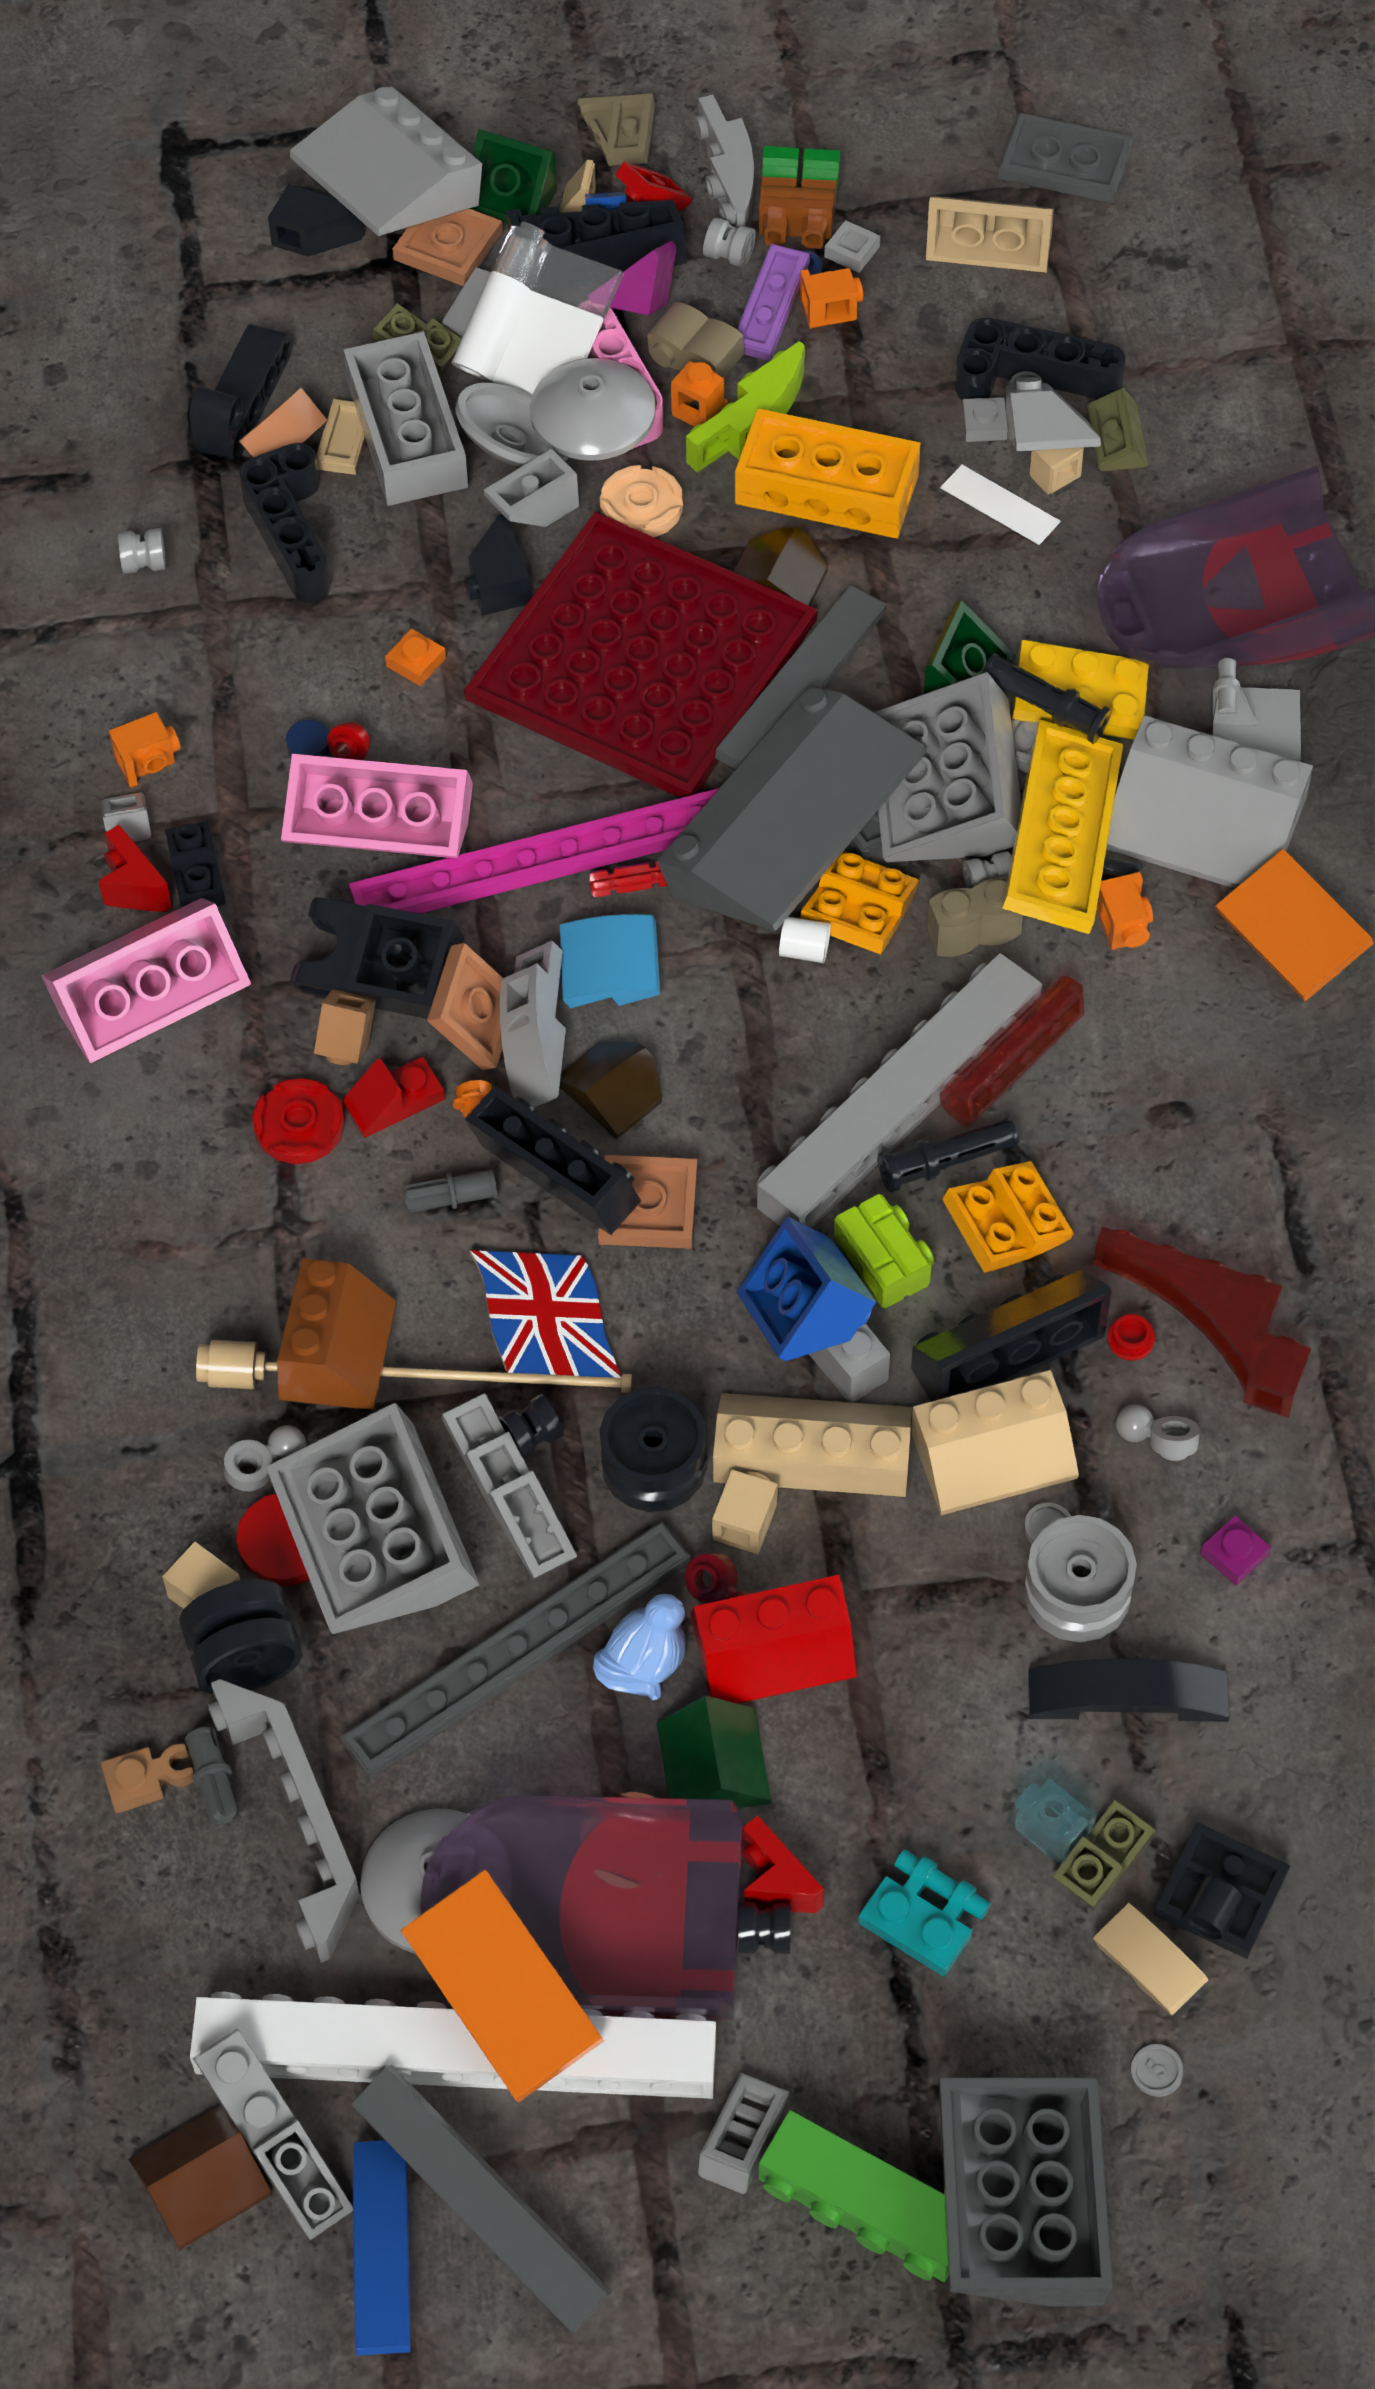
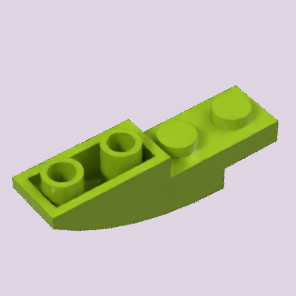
M798 341L787 350L779 351L768 363L756 371L747 373L737 383V401L728 403L720 413L704 424L696 425L686 435V463L698 473L728 451L739 460L757 408L787 414L799 392L804 376L805 345Z

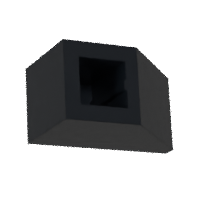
M291 184L287 185L268 216L272 246L307 257L360 241L365 235L364 223L336 198Z

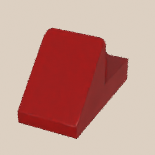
M624 161L615 174L626 185L624 190L628 195L626 203L673 200L679 212L689 206L693 200L686 191L667 175Z
M117 825L105 832L108 852L104 853V856L113 872L99 880L103 903L110 907L163 913L171 910L172 903L167 882L124 829Z
M420 1057L389 1072L382 1059L379 1058L343 1098V1105L363 1138H366L445 1100V1093L424 1057Z
M757 1815L743 1826V1848L741 1853L755 1872L760 1874L765 1871L763 1875L744 1890V1902H755L760 1907V1910H765V1907H771L775 1902L790 1903V1912L816 1914L821 1910L824 1905V1888Z

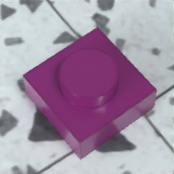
M1233 1516L1202 1545L1200 1555L1237 1586L1269 1556L1271 1546L1238 1517Z

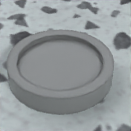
M1041 1503L1034 1506L1025 1518L1024 1532L1026 1538L1032 1544L1043 1528L1060 1518L1070 1517L1071 1515L1065 1508L1055 1503Z
M1161 2044L1148 2045L1139 2050L1132 2060V2079L1142 2092L1155 2097L1166 2096L1173 2093L1180 2086L1183 2079V2064L1179 2055L1170 2047Z

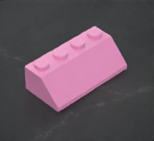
M292 754L281 841L458 859L468 827L473 782L468 771L461 769Z
M203 898L41 975L60 1017L89 1063L251 985L216 904Z

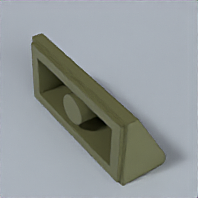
M1123 387L1088 403L1090 424L1101 438V446L1095 447L1099 469L1101 471H1113L1149 466L1138 406Z

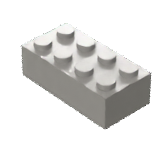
M424 331L343 349L348 387L356 406L359 421L363 428L387 506L468 488L466 454Z

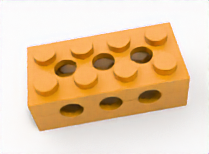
M757 408L735 470V504L898 539L919 476L921 443Z

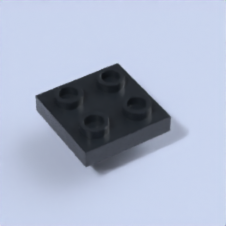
M1197 1822L1155 1907L1154 1915L1248 1959L1288 1875L1290 1865Z

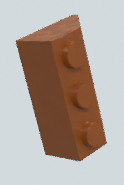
M302 1258L277 1358L279 1400L374 1410L396 1312V1300L349 1263Z

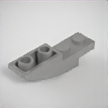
M713 94L698 98V116L694 117V128L698 139H705L707 143L710 175L705 177V183L711 200L717 199L720 218L728 220L733 227L738 228L742 225L750 227L754 205V161L752 146L742 118L726 122Z
M552 940L516 956L514 974L501 979L500 1031L509 1085L513 1098L519 1096L533 1108L548 1103L559 1095L566 1028L555 1018L563 951Z
M235 2029L193 2058L219 2099V2103L241 2132L249 2150L309 2240L353 2211V2207L299 2121L293 2116L239 2029Z

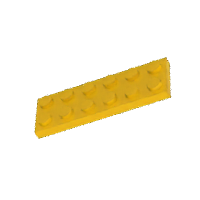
M1039 720L1033 739L1002 909L1086 934L1090 933L1095 921L1123 744L1101 737L1095 744L1087 741L1085 734L1077 730Z

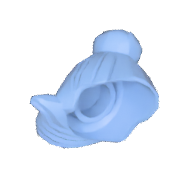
M659 1594L653 1597L646 1607L635 1609L620 1620L606 1646L594 1656L593 1670L597 1679L611 1690L647 1696L651 1700H658L662 1695L660 1683L666 1680L681 1665L686 1654L687 1637L681 1624L685 1618L683 1603L673 1595Z

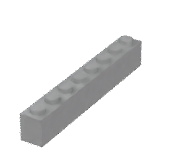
M1001 953L988 965L986 963L979 965L972 973L969 983L960 992H951L942 1002L939 1012L929 1021L922 1020L912 1031L909 1040L899 1050L894 1048L889 1051L883 1058L879 1069L869 1079L866 1077L860 1079L852 1088L849 1098L838 1108L836 1106L831 1107L821 1118L818 1128L808 1137L801 1136L790 1148L788 1156L777 1167L772 1165L762 1173L757 1182V1209L779 1226L782 1225L788 1216L813 1228L878 1165L877 1158L879 1153L884 1151L890 1153L1039 1008L1042 983Z

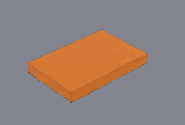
M1284 849L1280 850L1215 905L1217 912L1304 1002L1373 945L1372 937Z

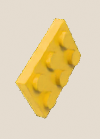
M1027 640L1021 641L1017 667L1036 675L1064 691L1075 689L1080 692L1081 698L1100 708L1104 706L1111 708V717L1102 734L1135 739L1145 715L1149 661ZM1014 696L1012 719L1030 722L1044 720L1055 724L1052 720V715Z

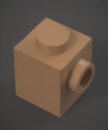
M332 989L322 1002L314 1054L326 1056L329 1062L338 1065L358 1064L368 1050L376 999Z

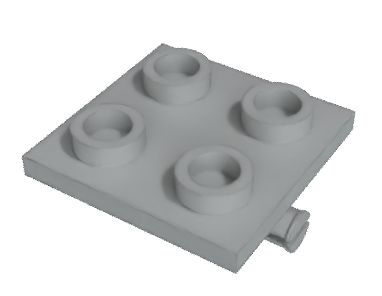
M1231 658L1221 659L1218 661V680L1215 681L1212 689V736L1301 762L1300 690L1240 687V682L1236 679V661Z

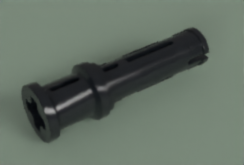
M993 654L983 669V673L988 672L999 687L1052 715V720L1056 725L1062 727L1066 724L1085 734L1087 741L1095 744L1100 738L1111 717V708L1107 706L1100 708L1080 697V692L1075 689L1064 691L1036 675L1013 665L997 654Z
M1005 1118L991 1125L967 1131L938 1142L930 1143V1141L922 1139L914 1142L912 1148L890 1154L884 1151L879 1153L877 1158L879 1172L885 1187L889 1192L893 1193L899 1191L901 1185L924 1178L926 1181L933 1180L940 1174L942 1169L1003 1149L1016 1147L1019 1143L1018 1133L1013 1121Z

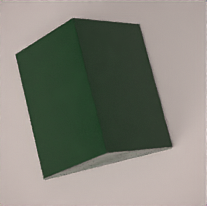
M478 129L472 155L482 163L479 206L469 209L496 218L504 223H507L506 210L521 209V216L541 214V208H547L557 193L555 152Z
M962 600L955 602L925 669L924 694L983 674V669L993 654L999 655L1010 663H1013L1016 657L1002 640Z
M703 1696L657 1722L670 1811L673 1815L693 1816L771 1804L755 1708Z

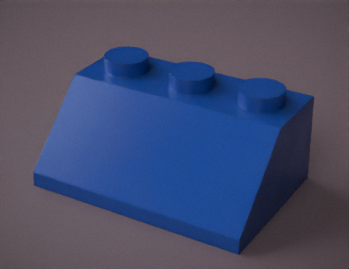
M788 1216L736 1292L778 1358L784 1361L850 1341L858 1328L868 1321L872 1308L876 1303L832 1238Z

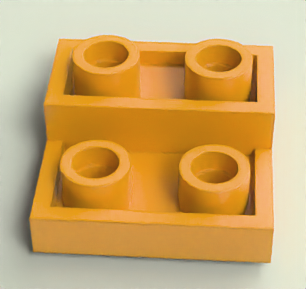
M843 851L820 878L819 887L803 907L800 919L830 923V936L881 955L902 921L918 888L919 879L903 874L899 870L887 868L863 859L857 854Z
M1032 1161L993 1169L987 1180L948 1188L942 1199L984 1273L1011 1266L1040 1255L1070 1240L1074 1235Z

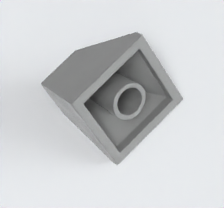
M1019 378L1016 380V385L1006 386L1007 437L1016 451L1101 446V438L1089 421L1049 384L1041 383L1040 378Z

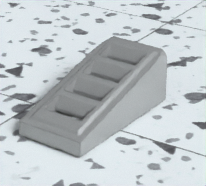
M740 2073L700 2153L699 2176L738 2193L746 2194L789 2096V2091ZM743 2098L769 2107L767 2113L741 2103ZM737 2117L739 2119L759 2126V2129L756 2130L754 2128L734 2121V2118ZM728 2136L739 2142L747 2144L750 2147L749 2149H746L731 2142H728L725 2139Z

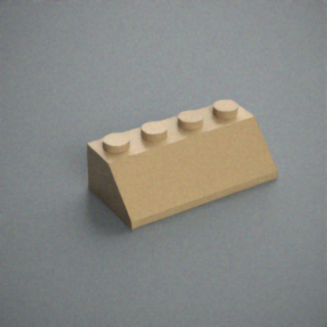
M721 1393L714 1442L713 1481L714 1483H726L731 1470L742 1473L754 1471L765 1475L771 1482L777 1483L779 1488L906 1497L912 1407Z

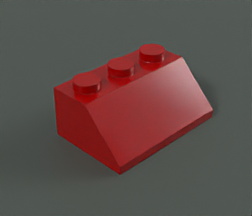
M840 1575L697 1605L690 1612L709 1697L740 1704L857 1677L851 1622Z

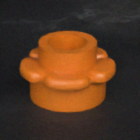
M473 1080L460 1084L456 1088V1098L452 1102L454 1109L460 1110L466 1118L492 1090V1085L482 1080Z

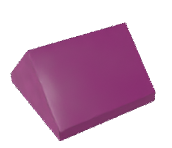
M670 241L651 251L590 295L589 299L596 305L645 315H651L668 305L677 249L673 241Z

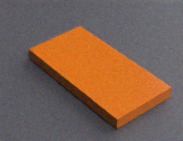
M486 1869L400 1930L518 2103L604 2042V2039Z

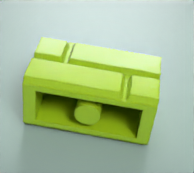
M878 1194L862 1202L859 1207L854 1206L837 1215L834 1219V1239L880 1306L886 1309L903 1300L905 1296H911L930 1284L934 1258L927 1244L921 1239L915 1242L908 1232L909 1222L900 1206L896 1204L891 1207L885 1197Z

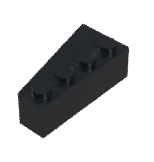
M673 200L620 203L618 210H606L605 208L598 207V204L582 205V212L558 213L557 207L541 208V214L522 216L521 209L506 210L510 248L524 285L531 291L544 296L611 281L651 251L670 241H673L677 247L674 266L687 263L684 224Z

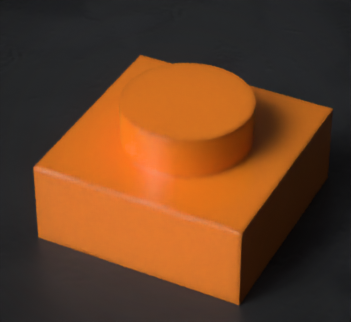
M411 628L385 656L386 667L421 686L444 662L446 651L443 646Z

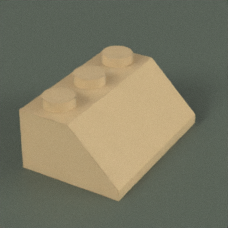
M932 196L929 200L926 260L1047 273L1054 208Z
M1051 1370L913 1406L911 1434L940 1515L1078 1479L1079 1473L1067 1412Z

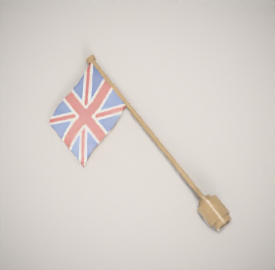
M470 1250V1255L475 1261L484 1283L491 1332L506 1373L383 1367L381 1375L384 1377L621 1388L622 1393L631 1392L632 1374L622 1373L621 1377L605 1337L597 1286L589 1266L582 1255ZM211 1340L210 1344H199L196 1379L197 1382H208L209 1387L255 1389L257 1380H265L266 1371H277V1362L267 1361L266 1352L258 1351L257 1342Z

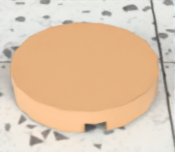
M641 465L628 466L612 474L604 482L601 489L600 510L602 515L652 537L667 533L678 523L683 512L681 486L674 476L658 467L652 466V470L641 469Z

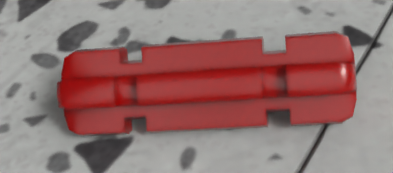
M654 861L655 866L650 867L649 863H641L613 868L614 873H608L607 869L593 871L589 874V885L593 897L609 896L612 890H616L617 894L651 889L652 884L658 883V887L667 886V883L657 861Z

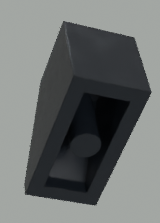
M500 514L469 555L470 575L464 576L467 596L470 601L477 600L482 616L527 605L531 599L529 575L511 524L503 514Z

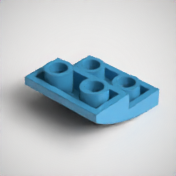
M610 915L560 924V944L563 951L561 962L563 1000L569 1008L611 997L618 1006L660 995L656 919L653 915Z

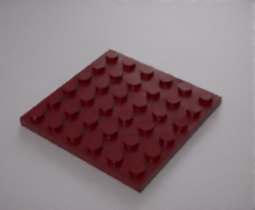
M594 512L464 689L465 700L676 797L691 796L699 792L719 763V760L715 759L716 748L792 657L817 621V609Z

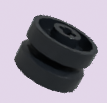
M660 1387L636 1389L618 1398L606 1411L599 1431L603 1478L613 1496L630 1508L646 1512L671 1510L689 1501L701 1487L707 1469L704 1419L694 1403L676 1391Z
M252 1579L236 1581L216 1587L200 1595L183 1609L179 1622L187 1649L193 1652L191 1662L200 1689L213 1694L211 1683L221 1679L252 1691L283 1678L297 1667L303 1654L295 1627L288 1622L290 1613L281 1586L269 1580Z

